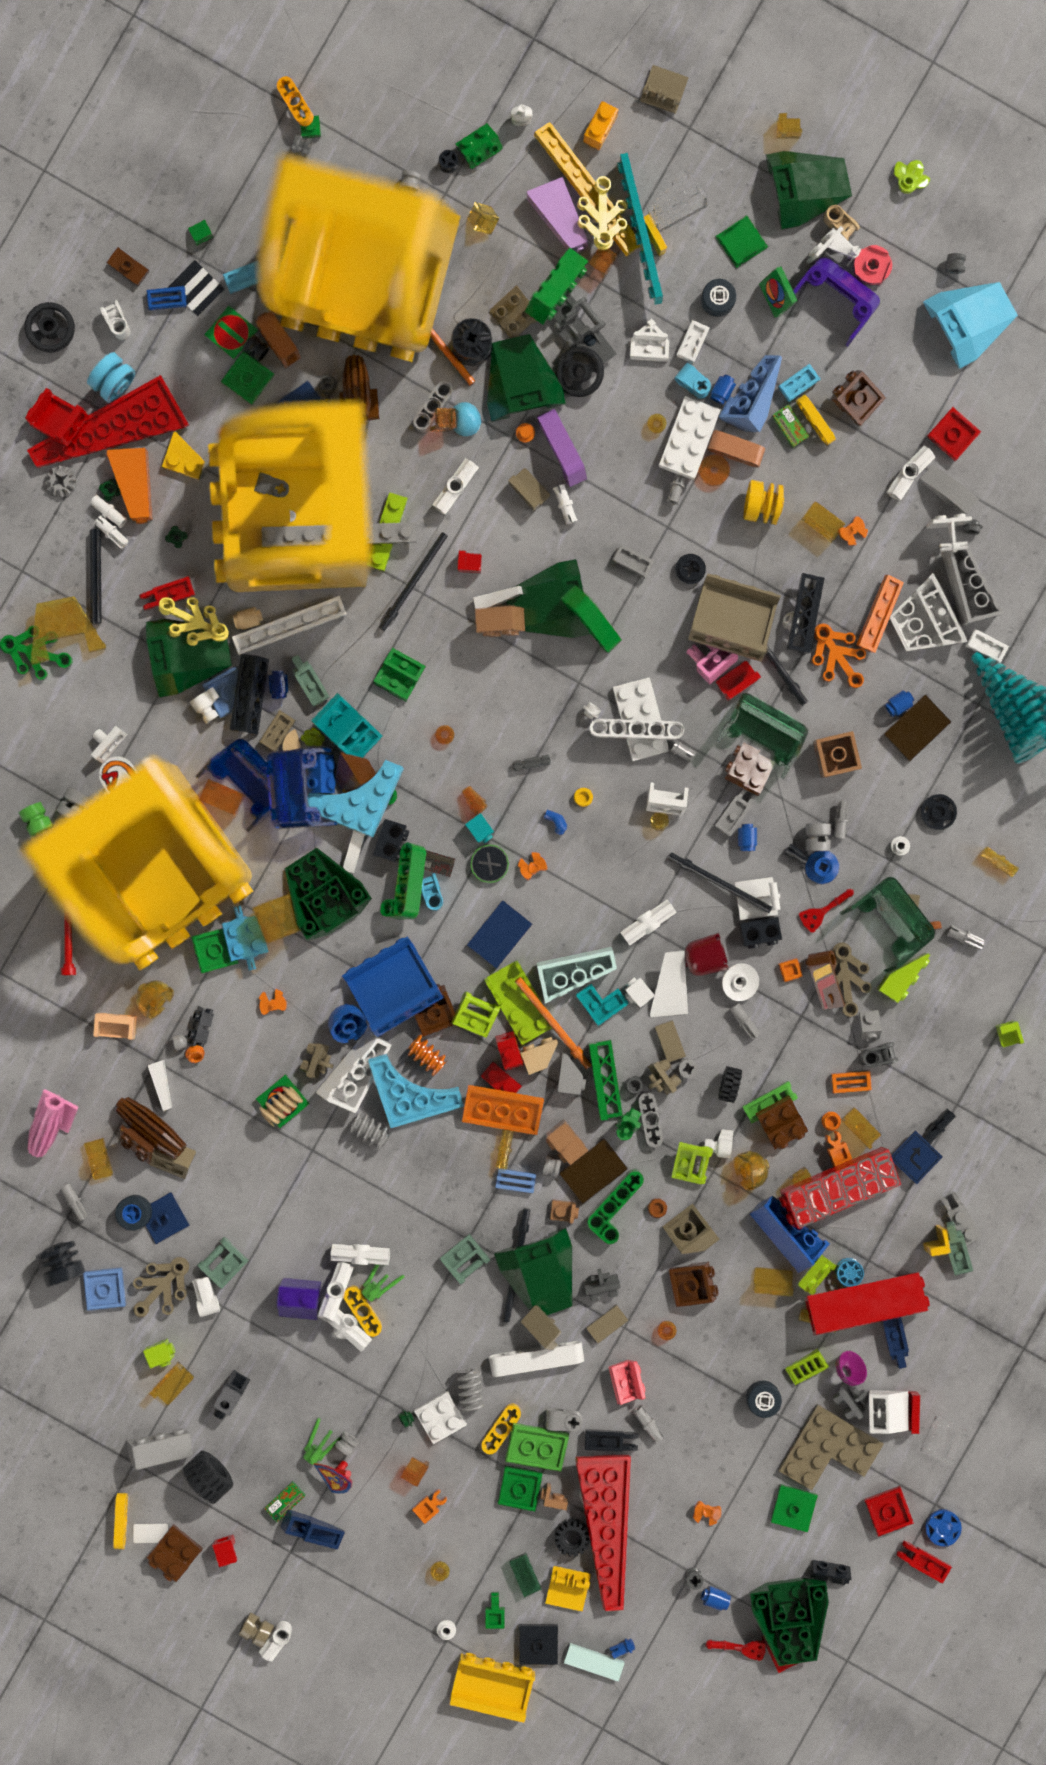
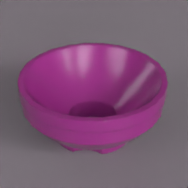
M845 1351L836 1360L837 1376L844 1383L850 1386H857L866 1380L867 1368L857 1353ZM842 1367L847 1370L848 1377L843 1373Z

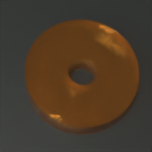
M720 455L705 457L699 466L700 479L709 486L723 484L730 473L727 460ZM715 467L718 472L716 474L712 473L711 468Z

